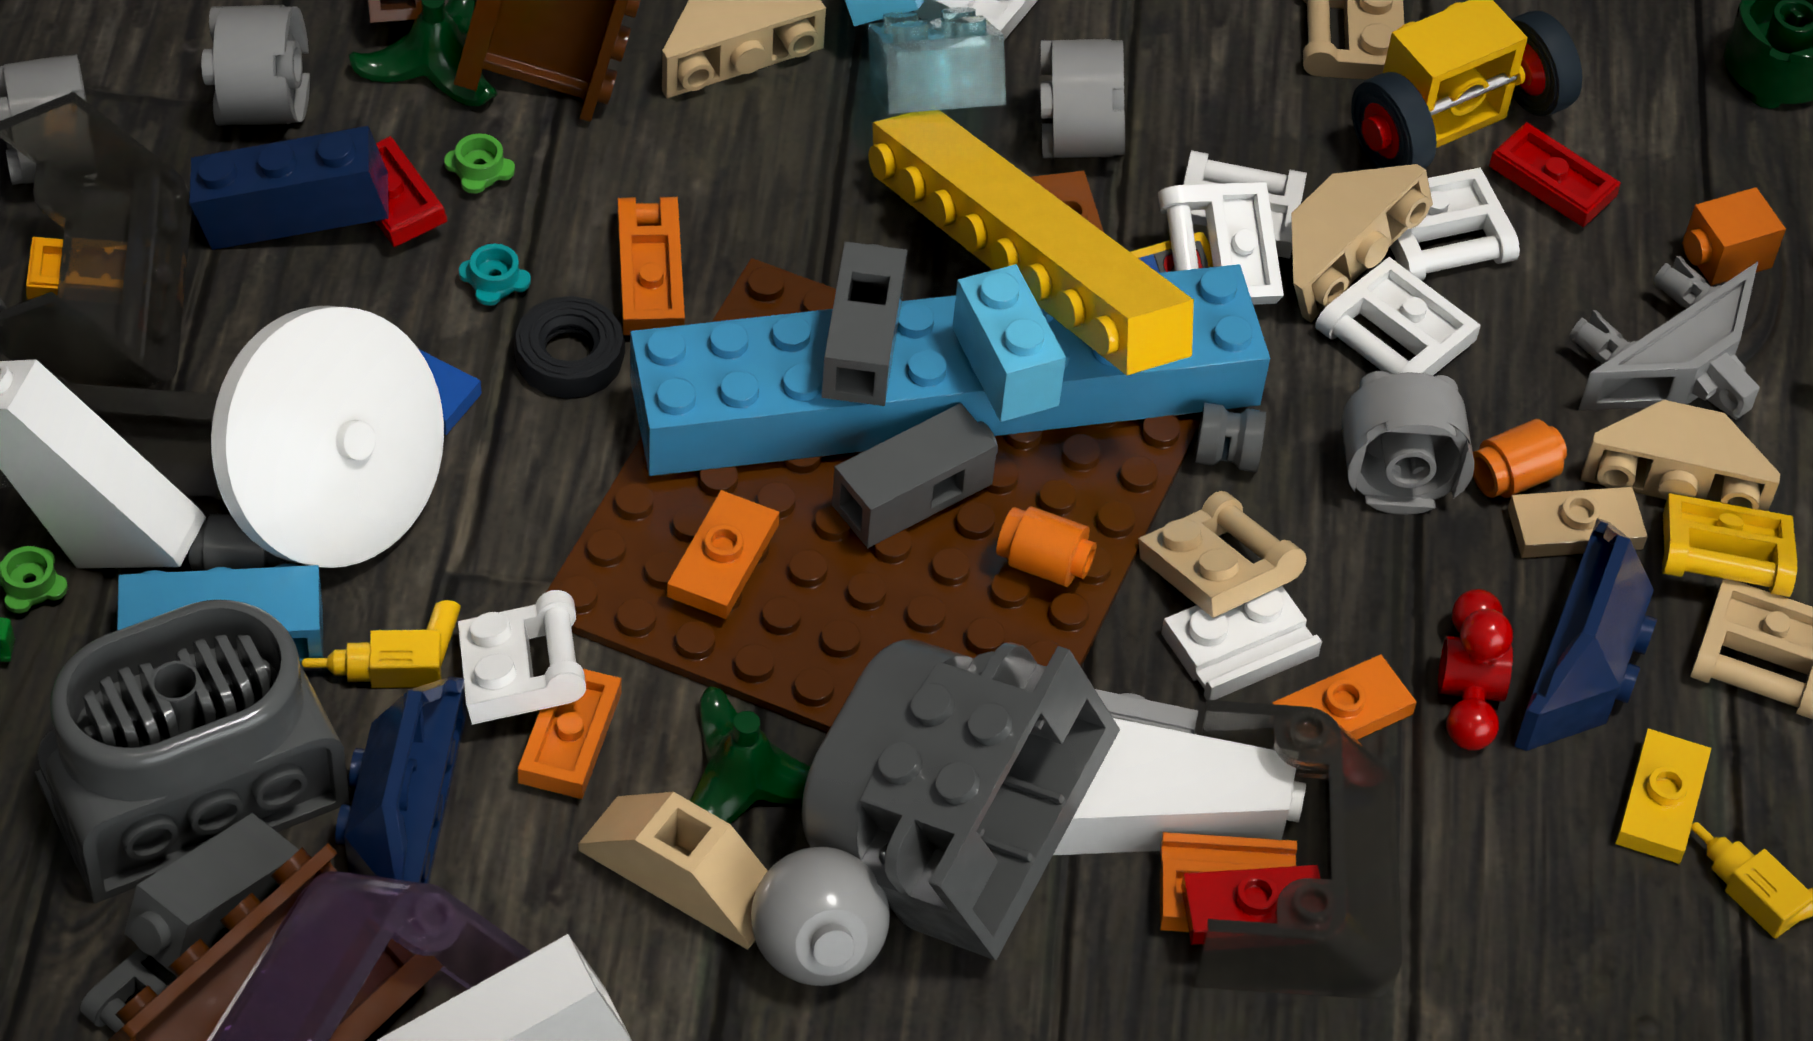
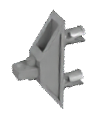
M1676 256L1673 267L1665 263L1656 274L1653 284L1686 309L1638 341L1627 342L1622 334L1603 319L1597 310L1592 311L1589 323L1584 318H1581L1572 329L1570 340L1574 344H1578L1597 362H1601L1602 365L1590 372L1578 411L1647 408L1661 400L1688 405L1698 397L1708 400L1735 420L1750 411L1760 387L1744 371L1746 368L1735 353L1741 340L1758 262L1725 284L1716 287L1708 285L1706 280L1686 264L1681 256Z

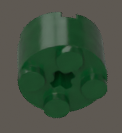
M1741 0L1723 57L1730 75L1740 86L1749 92L1750 99L1758 106L1770 109L1776 108L1782 103L1800 104L1813 101V0Z

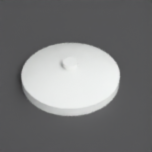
M313 306L299 309L281 316L261 329L240 351L226 374L217 397L211 432V453L217 485L226 507L242 531L253 542L274 556L289 562L309 566L319 565V567L327 568L345 567L361 563L375 557L398 541L409 530L425 507L440 469L444 443V419L438 387L425 358L411 339L397 326L376 314L357 308Z

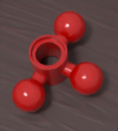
M1472 589L1461 594L1452 608V621L1460 633V637L1446 636L1444 639L1439 664L1438 692L1439 694L1462 697V701L1456 703L1447 716L1446 727L1451 740L1463 749L1480 750L1493 742L1499 730L1497 713L1485 700L1505 702L1507 698L1513 662V629L1509 620L1503 615V607L1494 594L1483 589Z

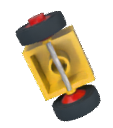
M1494 0L1457 2L1448 6L1444 11L1417 22H1408L1392 32L1383 73L1365 80L1357 86L1353 93L1351 114L1354 129L1364 153L1377 169L1418 164L1425 169L1432 163L1436 154V148L1505 119L1512 96L1522 108L1536 116L1552 115L1568 108L1578 99L1581 93V62L1576 47L1566 29L1557 19L1546 12L1531 11L1510 19Z

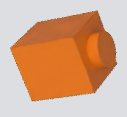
M1755 187L1696 204L1684 234L1682 245L1688 260L1693 265L1698 266L1706 280L1713 286L1731 280L1756 262H1758L1756 273L1772 268L1786 228L1758 188Z

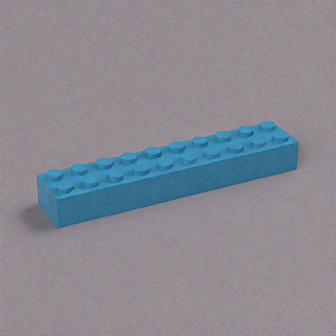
M1236 264L1159 273L1194 299L1192 356L1127 376L1040 308L1066 356L1060 403L1057 407L1003 422L999 421L952 329L956 295L902 301L885 406L822 398L824 356L833 309L630 331V380L649 476L862 452L959 403L967 409L977 422H984L991 429L994 436L1198 413L1203 411L1204 402L1221 404L1226 409L1261 405L1270 355L1241 265Z

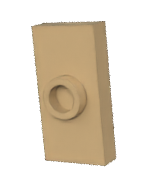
M1633 487L1511 495L1508 505L1521 558L1584 554L1597 518L1610 522L1630 538L1635 550H1642L1648 537Z

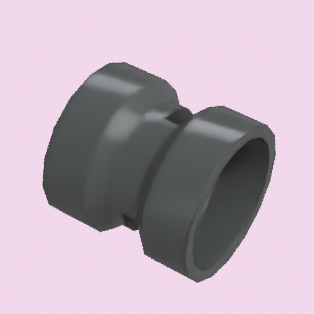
M1204 402L1195 463L1214 466L1220 461L1234 463L1238 470L1257 473L1263 445L1266 411L1246 409L1239 414L1228 412L1221 404Z

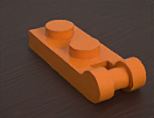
M678 196L659 197V203H636V197L617 198L623 335H630V331L685 325Z

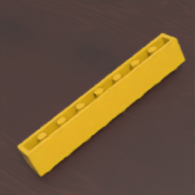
M933 106L873 122V146L870 147L868 153L873 175L992 270L1017 264L1039 307L1126 376L1192 356L1194 299L938 108Z

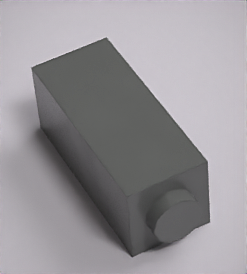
M844 242L824 356L822 398L885 406L904 292L907 260L906 249L884 247L878 244Z
M959 403L836 465L834 468L832 506L862 543L869 548L992 485L996 454L998 453L996 438L984 422H977L967 409Z
M251 813L137 884L124 934L135 942L141 951L151 955L171 971L168 967L200 938L211 948L229 931L220 920L250 893H253L261 903L280 885L271 875L299 849Z

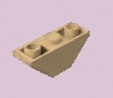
M688 0L662 50V92L666 98H670L689 91H697L720 81L742 74H750L758 69L795 57H803L811 52L824 49L826 7L821 0Z
M1418 164L1334 173L1291 213L1293 284L1303 318L1311 323L1330 302L1346 291L1348 286L1367 268H1372L1379 264L1385 257L1389 247L1408 228L1412 229L1424 220L1430 207L1433 205L1426 169Z
M1661 400L1594 433L1582 470L1581 481L1603 485L1607 488L1633 487L1635 493L1667 500L1668 493L1769 511L1779 485L1780 473L1725 413Z
M664 792L617 796L578 843L579 851L745 949L748 950L754 943L755 938L751 924L752 902L756 889L767 873V869L731 824L679 794Z

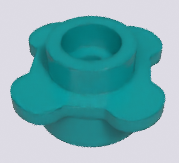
M487 244L479 247L473 252L470 260L464 261L459 267V278L472 285L476 291V300L483 305H495L500 299L507 297L513 291H526L531 284L530 273L519 268L517 254L510 247L502 244Z

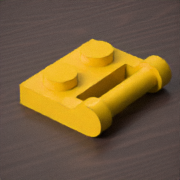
M1668 493L1663 512L1664 556L1662 574L1682 577L1685 571L1769 587L1770 594L1785 597L1791 596L1797 575L1793 516Z

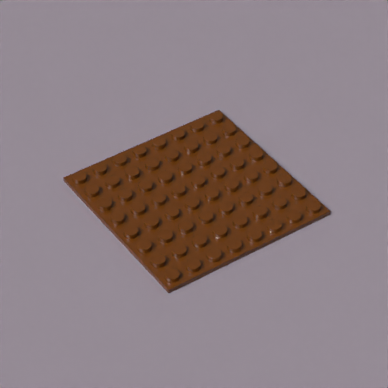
M751 258L712 322L833 309L836 289ZM1171 415L995 436L998 453L996 454L992 485L869 548L862 543L832 506L835 466L862 452L649 476L641 437L546 592L561 590L572 596L576 610V620L571 626L573 634L708 687H717L726 694L828 733L868 663L882 649L896 641L904 639L919 640L971 658H975L979 654L995 652L1002 644L1013 642L1027 648L1037 664L1043 666L1048 665L1055 650L1060 646L1070 649L1080 667H1082L1139 552L1138 538L1148 534L1199 431L1200 422L1181 415ZM721 490L780 512L779 526L727 619L667 597L668 581ZM1030 506L1089 526L1088 540L1096 542L1097 547L1092 565L1086 577L1081 579L1075 576L1072 583L1065 587L1010 567L1009 559L996 554L999 534L1009 511L1013 507L1026 511Z

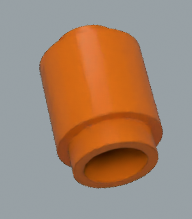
M1540 419L1528 421L1486 439L1480 444L1479 450L1473 452V478L1479 489L1487 497L1494 498L1500 495L1504 498H1509L1511 495L1521 493L1562 474L1564 460L1567 457L1565 441L1555 427L1548 426Z
M1030 506L1026 511L1013 507L1001 528L996 546V554L1009 559L1010 567L1068 587L1075 576L1081 579L1086 577L1092 565L1097 544L1088 540L1089 526Z

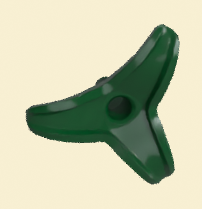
M421 0L422 12L417 16L410 31L405 36L379 51L370 53H357L353 51L349 54L353 70L359 76L371 81L388 83L425 76L445 94L466 106H481L489 99L495 98L498 95L496 89L487 82L482 73L476 91L454 85L475 7V0H449L446 6L445 0Z
M712 686L707 688L700 698L699 712L708 765L690 801L729 824L736 820L757 800L785 805H802L805 782L810 766L791 757L772 744L760 729V719L757 714L751 711L737 713L721 689Z

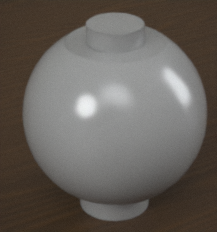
M810 847L783 857L764 875L756 889L752 902V930L762 955L779 973L791 980L806 985L828 986L839 984L860 974L878 956L885 943L889 929L890 911L888 899L884 890L878 885L872 870L856 856L837 848Z

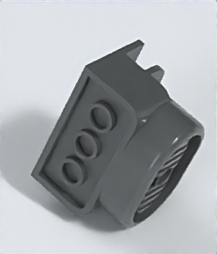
M206 600L177 608L104 635L78 650L66 662L54 682L50 700V712L54 729L48 732L40 742L37 754L41 770L35 771V774L94 904L136 888V885L251 813L276 832L336 810L342 804H350L344 747L300 665L294 640L287 629L275 617L256 606L232 600Z
M904 639L896 641L876 654L865 667L815 754L806 778L802 799V824L806 840L810 847L837 848L862 860L872 870L878 885L886 893L889 907L899 920L910 929L996 961L1115 741L1120 728L1070 649L1058 646L1048 665L1043 666L1037 664L1027 648L1013 642L1002 644L995 652L991 651L971 658L919 640Z

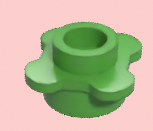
M478 133L464 137L458 142L455 150L449 151L444 158L445 168L459 176L462 180V189L468 193H481L497 180H509L515 174V164L512 160L503 157L501 143L495 137L487 134Z
M23 546L9 552L0 562V586L3 587L6 593L4 602L9 611L24 613L31 606L38 605L46 599L59 600L66 594L68 590L67 580L65 577L57 575L54 568V554L50 550L35 546ZM27 580H35L33 582L25 583V581Z

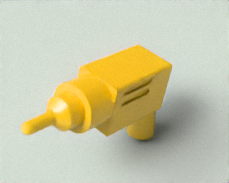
M451 600L440 601L433 608L426 630H372L370 642L347 643V649H334L328 655V658H304L301 665L304 668H328L334 676H347L348 682H371V688H416L441 680V666L461 606Z
M1694 822L1691 829L1707 844V856L1714 862L1711 869L1727 884L1725 892L1773 938H1778L1799 921L1813 916V887L1807 889L1766 849L1754 855L1740 841L1732 843L1726 837L1714 838L1700 823Z

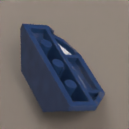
M1597 518L1514 747L1528 751L1607 724L1615 699L1627 704L1629 702L1641 667L1628 662L1632 651L1645 655L1657 622V618L1645 615L1654 589L1630 538L1608 521Z
M448 677L410 689L371 723L366 748H355L351 759L349 786L356 789L352 805L342 804L338 813L335 841L336 845L346 847L348 873L402 940H417L466 719L464 678Z

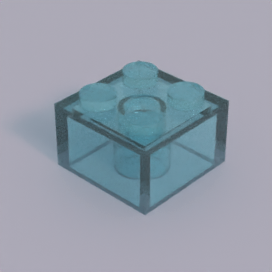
M969 7L947 8L941 10V18L918 20V13L890 12L883 15V22L868 23L871 93L889 114L1006 105L1003 34L983 15L976 16V9Z

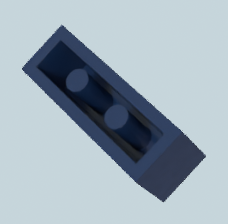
M369 126L191 157L189 203L211 249L215 250L389 219L388 171Z

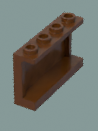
M476 0L454 85L476 91L482 70L485 69L580 97L583 100V106L579 119L591 122L597 102L608 105L617 71L608 68L610 59L622 62L631 28L621 25L623 17L626 15L635 18L641 0Z
M329 843L313 857L302 847L271 875L280 886L262 903L253 893H250L220 920L229 932L214 946L209 948L200 938L168 967L177 977L176 980L159 995L147 985L115 1015L124 1026L108 1041H365L444 966L426 946H423L414 954L410 952L332 866L330 860L337 854V851Z

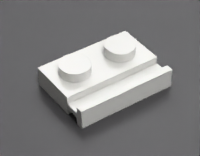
M1283 586L1214 618L1199 606H1193L1164 618L1161 632L1193 681L1198 680L1204 688V697L1208 703L1318 657L1322 644L1319 636H1312L1307 629L1306 618Z

